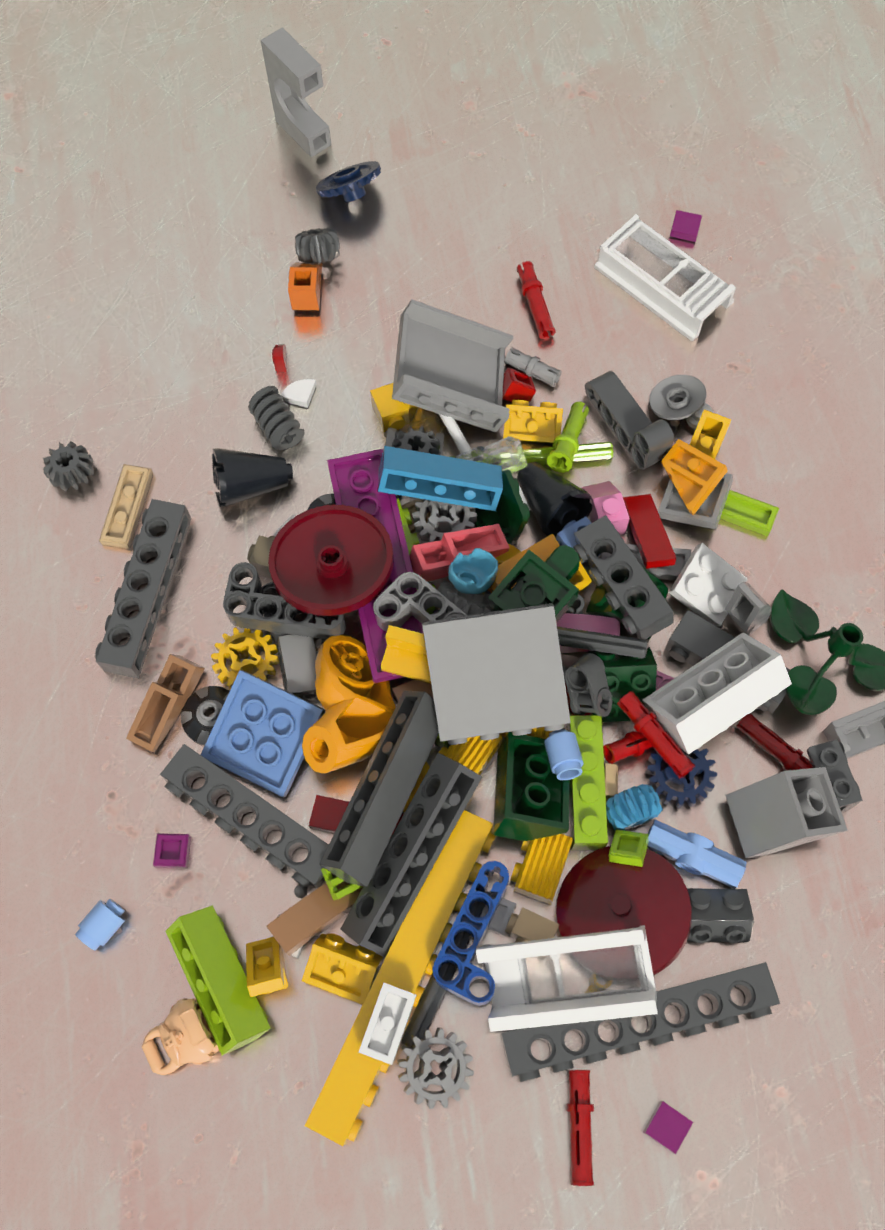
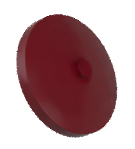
M325 505L302 512L282 527L272 542L268 564L276 590L291 606L313 615L334 616L355 611L367 605L381 593L391 577L394 554L387 530L374 516L352 506Z
M611 846L591 852L572 867L559 890L556 917L557 923L560 924L558 928L561 937L638 928L645 925L653 974L659 973L668 967L681 953L691 930L692 906L682 877L665 858L649 849L646 851L642 867L609 862ZM634 945L571 952L573 957L582 966L603 978L616 981L640 980Z

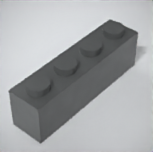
M687 610L669 638L665 650L669 651V654L675 660L687 662L694 666L735 637ZM782 690L778 695L757 707V709L773 713L786 695V690Z

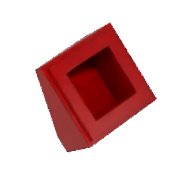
M507 368L504 373L502 399L510 402L512 400H524L530 403L536 393L532 378L524 373Z

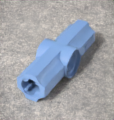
M656 819L654 820L648 832L649 843L647 848L675 861V864L686 872L699 876L706 875L733 889L738 887L746 869V861L714 847V843L704 836L691 832L686 834Z

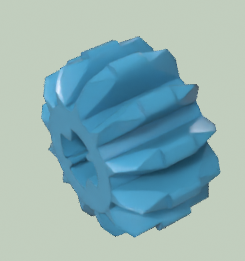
M641 784L624 790L621 793L615 794L614 797L609 798L606 802L607 818L609 823H612L614 830L625 831L630 828L633 829L658 817L663 809L657 792L654 791L652 785Z

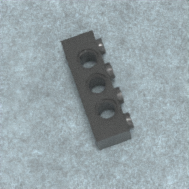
M606 515L574 533L576 545L573 548L578 553L580 561L582 563L587 561L591 567L589 573L597 586L602 584L608 592L605 594L608 603L613 610H620L624 616L622 618L623 625L630 635L635 633L639 639L645 640L674 623L672 608ZM601 553L611 554V556L606 559H601L597 557ZM618 576H625L628 578L623 583H617L613 581ZM634 600L645 602L641 607H632L630 605Z

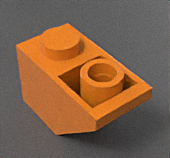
M295 262L290 267L288 293L292 310H319L322 263L307 264L305 262Z

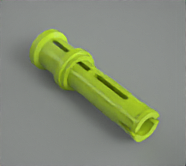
M583 402L572 404L563 431L554 439V450L547 457L548 466L556 472H568L573 466L572 457L578 452V437L589 412L588 406L583 410L585 405Z

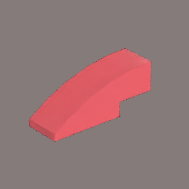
M494 524L444 533L440 541L413 545L409 556L413 572L428 582L447 577L449 565L460 552L463 555H469L475 548H481L490 552L496 558L508 552L510 547L500 525Z

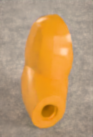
M344 635L330 636L320 646L315 660V688L317 698L326 712L303 736L302 749L305 760L315 772L324 774L363 761L373 755L396 708L391 697L389 680L379 683L373 682L366 646L362 642Z

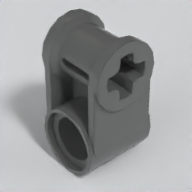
M584 654L566 669L564 673L571 710L575 715L596 713L597 716L606 717L612 709V695L609 691L604 663L595 654Z

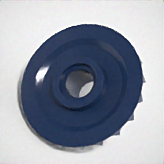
M368 161L341 169L321 180L316 185L317 193L321 197L328 198L332 196L337 197L342 194L345 202L355 201L366 194L364 185L370 184L372 180L379 176L381 173L380 164L376 161Z

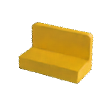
M389 625L385 636L387 647L381 663V670L431 683L424 634Z

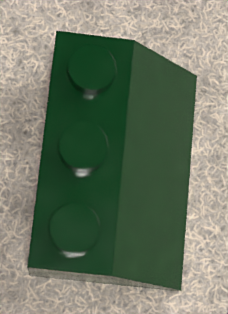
M508 732L498 749L493 835L528 841L568 832L569 780H558L556 774L551 771L544 744L546 739L528 735L514 736L512 732Z

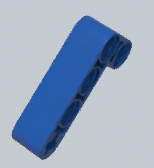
M489 861L479 870L433 966L434 979L441 988L478 1006L489 1003L495 992V982L492 976L471 963L476 954V948H479L507 890L509 873L506 866L498 861ZM495 872L499 874V881L502 883L495 882L489 896L485 893L488 887V877L486 875L493 876ZM480 901L485 903L489 910L485 916L478 918L474 917L469 909L473 903ZM461 932L471 934L474 939L471 947L467 949L457 947L454 943L457 934ZM446 963L454 964L459 970L457 977L452 981H445L439 976L440 968ZM483 979L488 983L490 989L487 995L475 997L471 994L469 988L474 980Z

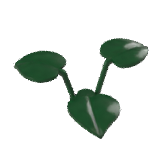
M783 589L779 591L771 605L772 611L770 614L771 625L779 637L789 643H796L801 638L806 642L830 636L828 639V650L832 655L818 673L805 665L796 666L788 672L792 684L785 688L796 709L803 714L817 715L825 712L833 705L837 696V688L831 680L822 676L838 657H847L849 655L848 663L854 666L853 676L862 686L873 691L885 690V651L873 645L862 643L863 633L858 626L852 623H844L838 629L832 627L829 631L815 634L819 629V618L814 610L804 602L787 594Z

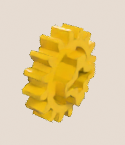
M235 627L233 628V636L230 637L224 633L222 636L225 642L223 644L215 643L214 646L219 653L211 654L213 662L216 663L212 668L215 674H219V681L222 684L227 682L230 690L239 670L246 671L268 682L266 678L268 674L276 675L275 668L272 665H277L280 662L278 656L275 655L278 653L276 644H272L273 640L269 634L263 637L262 630H255L252 633L251 629L245 628L244 632L240 633ZM260 647L265 651V660L259 655L261 652ZM226 658L232 663L230 672L226 667Z

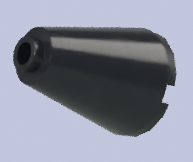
M221 448L213 449L214 484L216 483L217 490H220V492H215L219 507H226L287 487L288 481L293 480L291 463H286L283 457Z
M538 462L526 463L520 468L517 481L546 536L553 534L556 538L557 533L562 531L569 522L573 520L577 522L585 516L589 517L592 511L590 499H593L587 491Z

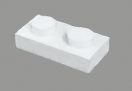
M383 982L359 1053L393 1065L417 997L416 994Z

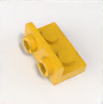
M512 400V405L506 404V408H509L510 411L509 419L504 423V440L553 443L554 439L561 434L563 409L557 408V403L540 402V407L529 406V401Z
M321 934L312 946L302 981L363 1005L374 982L377 969L382 963L383 956L363 946L347 943L343 937L337 934Z

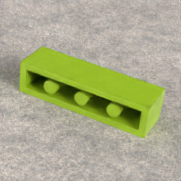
M597 715L570 716L571 723H567L568 732L575 733L584 763L581 767L582 774L569 780L571 837L573 838L571 851H596L606 847L608 844L602 717Z
M213 905L178 917L165 932L221 1055L223 1056L257 1040L270 1029L267 1015L260 1006L256 996L250 997L247 976L238 960L237 951L231 945L224 930L223 922L217 915Z

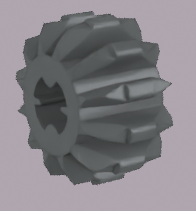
M310 229L302 231L295 236V250L298 260L307 264L325 263L326 261H332L340 255L339 238L337 237V232L333 229Z
M410 425L408 433L399 431L398 439H394L392 442V447L418 450V452L436 455L441 454L439 451V439H435L433 430L425 433L423 426L414 431Z
M72 441L66 447L59 442V448L57 450L49 449L51 456L43 458L45 476L49 478L53 486L56 488L60 486L66 492L71 486L78 490L81 482L88 484L87 476L94 475V469L92 468L94 465L93 458L88 454L85 447L82 445L77 446Z

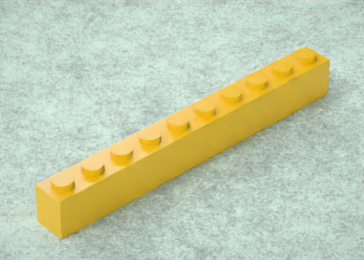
M466 810L463 811L402 922L307 1119L305 1127L341 1146L346 1145L348 1139L353 1142L355 1141L363 1124V1121L358 1119L364 1105L370 1107L376 1097L379 1087L374 1085L380 1071L386 1074L390 1064L359 1053L383 982L416 994L417 997L413 1006H418L425 991V988L420 986L426 973L432 975L434 962L437 958V955H435L440 942H445L453 926L450 924L451 918L455 911L459 913L468 895L464 893L468 882L474 883L482 867V864L478 863L483 851L489 853L496 836L492 834L493 823ZM408 1020L405 1031L410 1023V1020Z

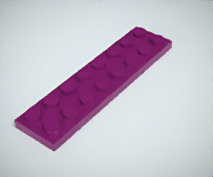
M383 449L327 460L336 505L359 508L374 516L385 527L392 543L394 564L388 583L375 599L358 609L372 678L375 683L398 679L404 676L381 670V663L387 647L385 638L387 631L382 630L377 625L373 609L374 602L401 574L413 572L396 495L378 492V474ZM410 587L405 589L403 593L411 595L416 593L417 589ZM387 609L381 615L390 617L396 611L394 609ZM413 616L400 627L423 633V624Z

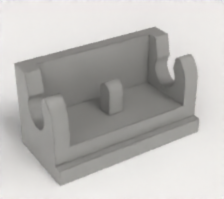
M298 635L279 636L277 649L284 690L304 700L317 698L315 688V660L317 655L313 637Z
M885 701L831 722L823 730L828 741L838 739L847 759L885 744Z

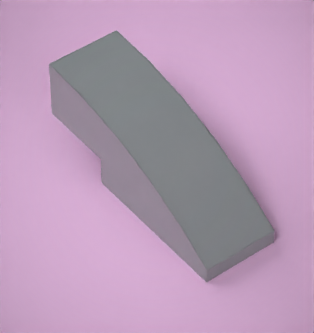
M742 582L737 586L725 608L728 615L748 636L766 623L772 611L771 606L748 582Z

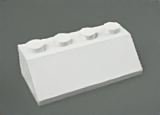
M741 633L642 701L650 712H654L658 716L656 720L677 745L687 754H690L719 733L727 730L732 724L747 714L752 713L757 707L778 695L792 683L781 654L747 634Z

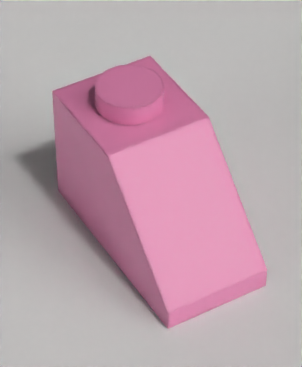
M610 481L582 487L593 499H590L592 504V511L589 515L591 522L593 523L606 515L620 535L625 534L630 518L622 493Z

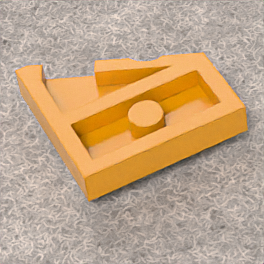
M680 439L676 441L661 461L689 513L692 515L697 512L728 471L726 465Z

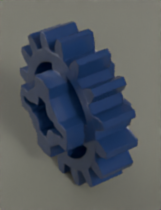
M707 748L702 751L696 749L690 754L683 751L685 755L691 757L689 759L696 766L685 778L679 779L670 766L660 771L663 758L659 754L651 753L648 760L654 765H648L645 772L653 776L649 778L647 784L656 785L657 789L655 792H657L658 796L661 794L665 795L664 804L667 805L672 799L676 800L677 808H681L684 801H687V804L693 807L696 804V798L703 802L707 797L705 791L711 792L715 785L709 780H714L717 777V772L711 771L710 768L716 762L711 759L706 760L705 756L709 751ZM701 774L700 785L695 789L694 778ZM668 785L677 789L678 791L671 789Z

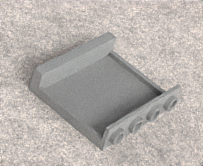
M411 299L400 316L392 399L497 432L509 419L510 409L502 406L505 348L513 340V335Z
M552 603L423 623L422 627L440 742L448 741L449 745L466 743L469 737L480 736V740H492L499 738V733L511 731L512 735L520 736L532 733V728L544 727L545 731H555L563 729L564 724L571 723L555 610Z

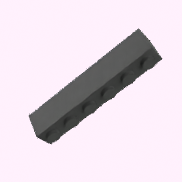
M403 691L319 864L347 883L368 887L439 734L434 699L426 692Z

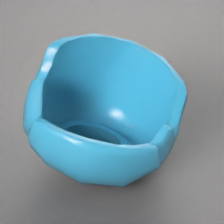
M475 548L469 555H463L460 552L449 565V580L461 593L481 594L493 585L498 572V561L490 552L481 548Z

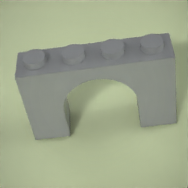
M282 27L261 40L275 120L310 157H313L331 146L329 126L312 110L304 99L323 87L321 65Z

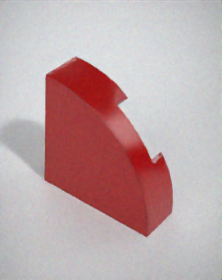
M285 344L275 345L274 349H272L275 370L277 373L287 372Z

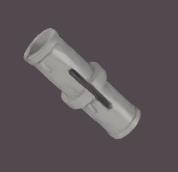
M513 347L508 351L505 358V364L515 367L526 373L529 377L539 379L552 387L556 386L562 373L561 370L541 362L539 357H531Z

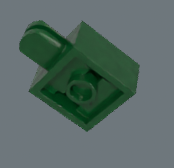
M561 545L544 562L532 551L528 550L488 597L489 606L495 611L552 603L557 623L578 598L579 589L569 581L579 569L580 558L578 553L570 546Z

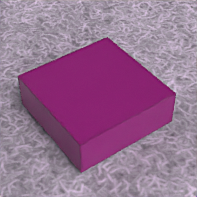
M676 210L670 237L696 242L702 215Z
M157 833L153 866L155 868L188 869L191 836L189 834Z
M661 1101L644 1133L673 1154H676L693 1122L664 1101Z

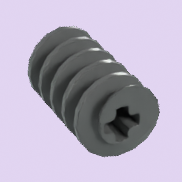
M267 386L252 396L248 405L249 411L254 416L255 421L259 423L260 429L265 433L266 438L270 440V444L274 449L286 450L292 448L303 438L304 429H299V421L294 419V413L289 411V406L284 402L283 396L278 394L277 387Z

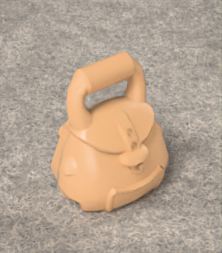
M196 998L181 999L175 1005H172L165 1021L151 1029L145 1036L142 1044L143 1052L152 1072L160 1075L170 1074L186 1063L199 1065L210 1061L219 1050ZM156 1037L161 1038L165 1052L170 1058L167 1065H165L159 1049L153 1040Z

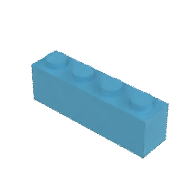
M384 446L379 466L378 492L496 511L503 490L501 466Z

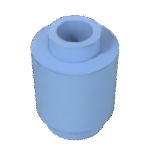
M566 729L551 732L544 742L551 771L556 774L558 780H571L582 774L581 767L584 763L575 733L568 732Z
M109 899L107 902L99 900L79 923L80 929L75 933L76 937L86 946L96 951L100 945L104 946L126 921L121 916L125 910L112 899Z

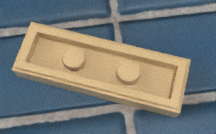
M123 465L99 539L102 545L130 549L152 480L153 471L151 468Z

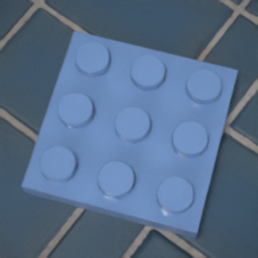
M239 670L202 750L201 756L281 797H286L304 759L302 749L303 736L323 716L325 709L246 671Z

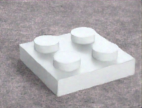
M701 543L695 547L668 593L698 616L719 627L728 614L725 608L737 586L742 582H746L748 578Z

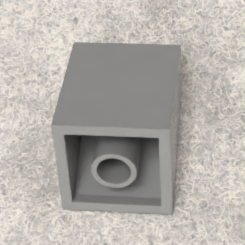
M826 767L783 771L725 795L745 858L772 854L848 831Z

